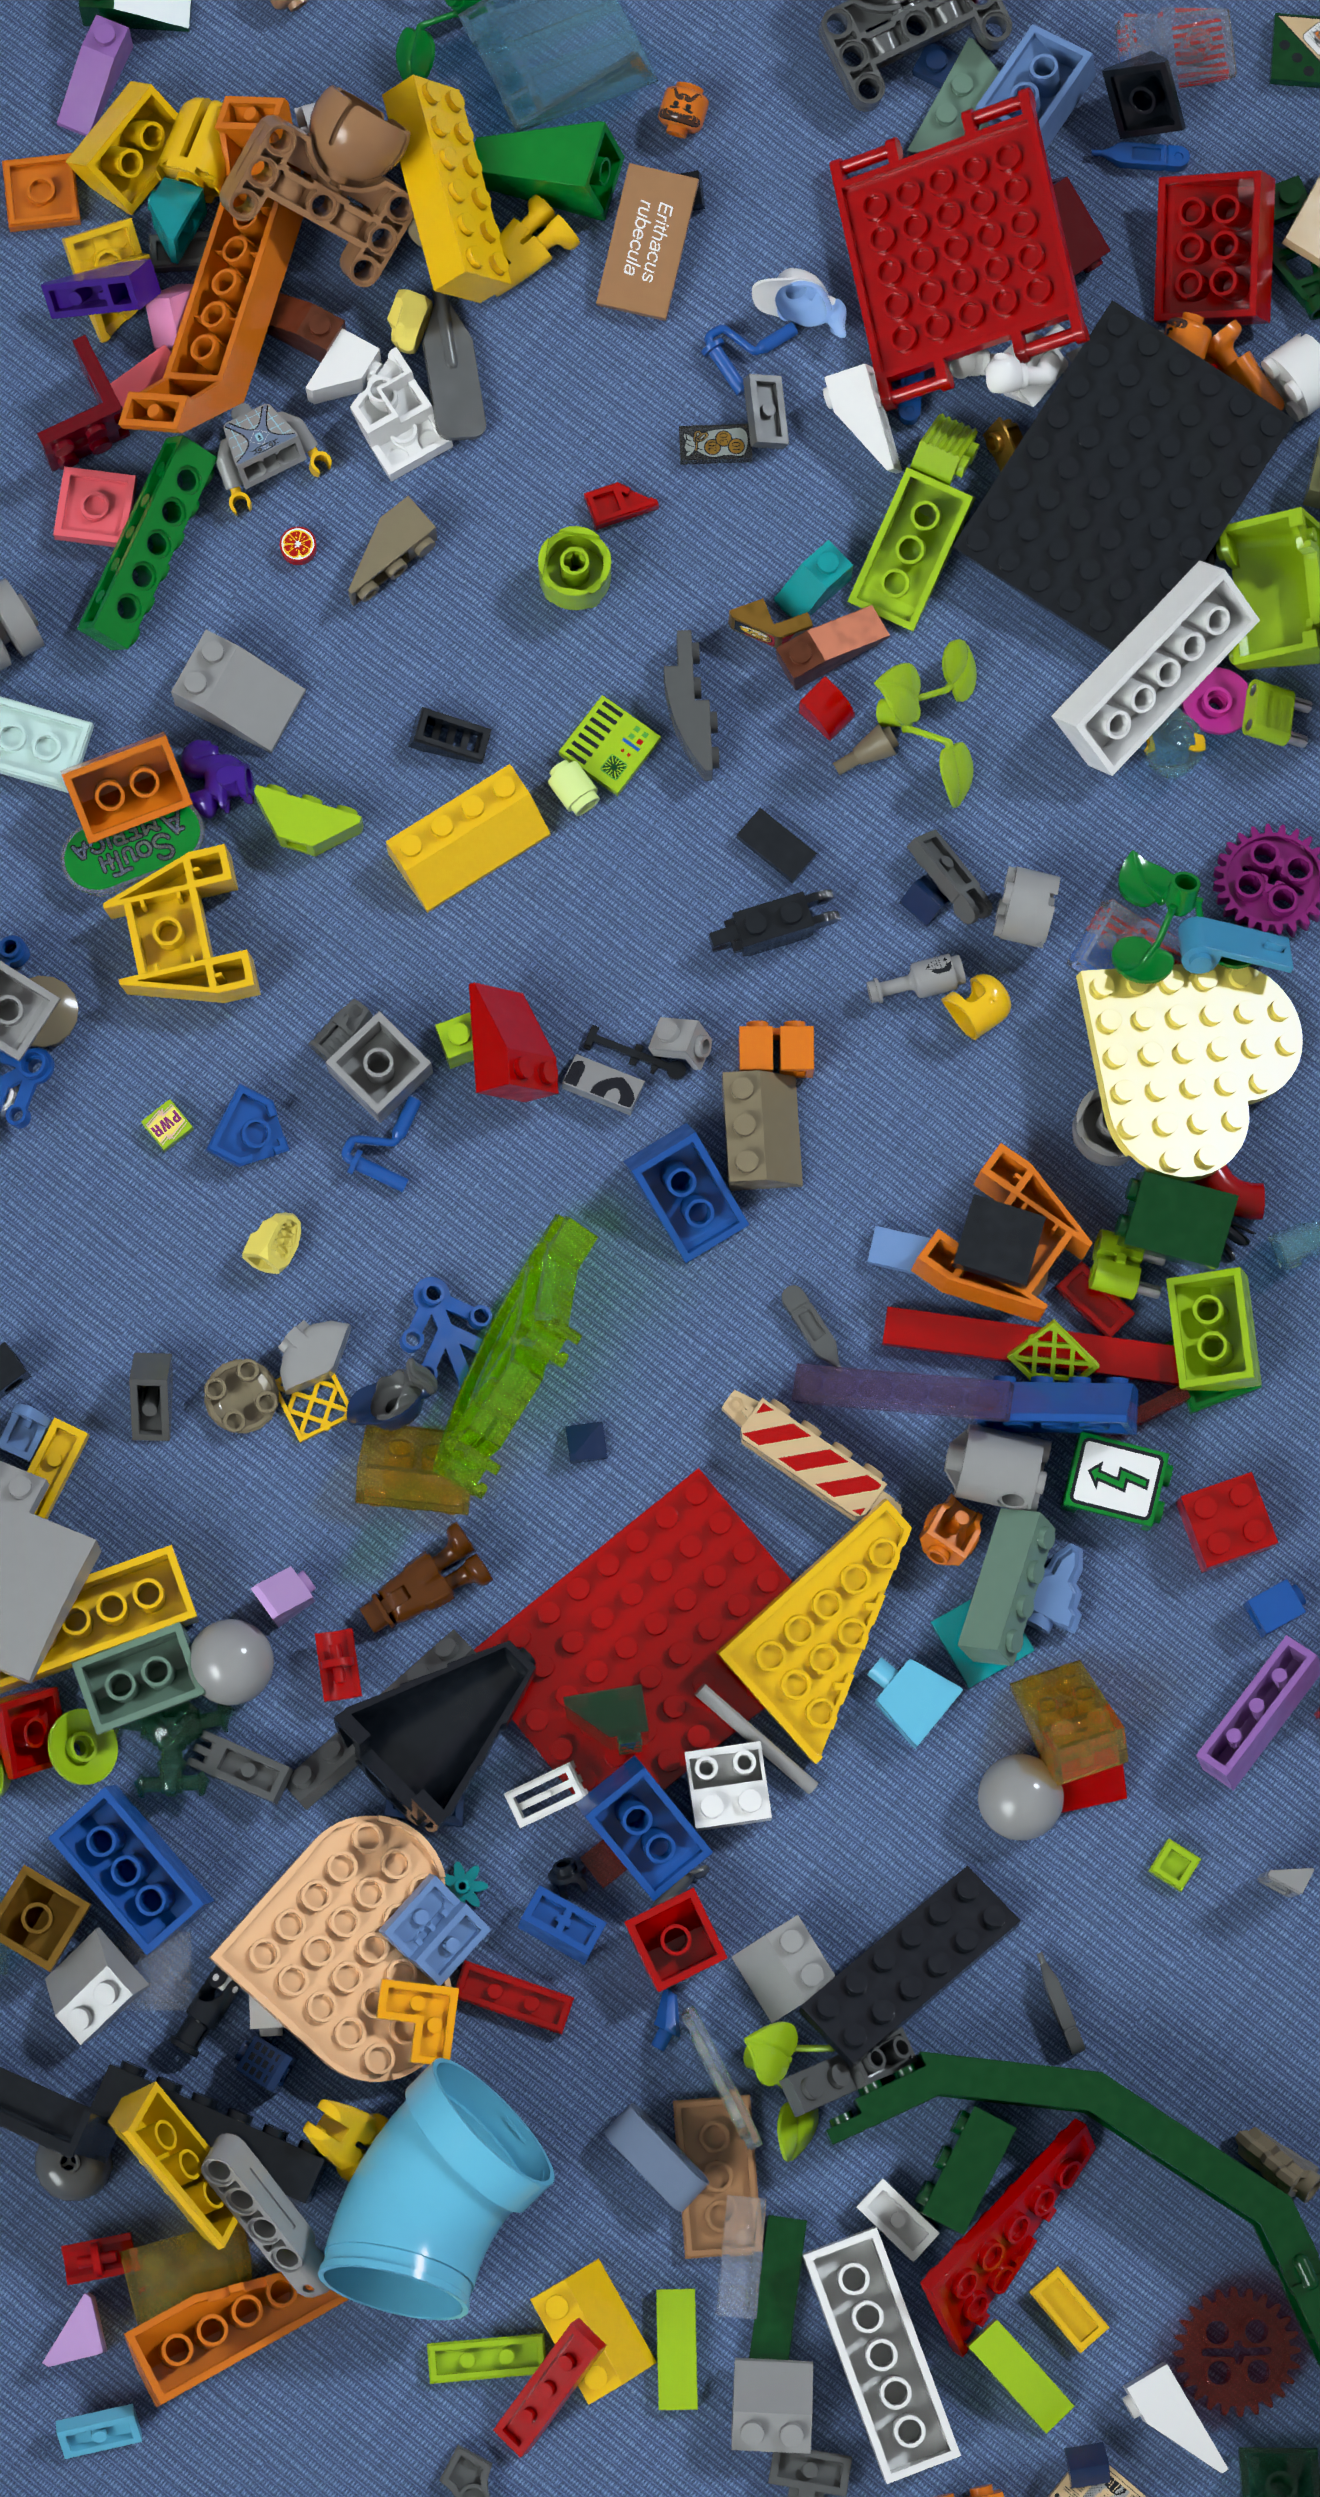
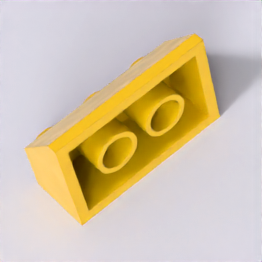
M130 81L66 160V163L91 189L127 214L133 215L160 181L156 177L155 169L178 113L152 84Z
M599 2258L530 2299L554 2344L557 2343L570 2323L580 2318L607 2345L578 2385L588 2405L657 2363Z

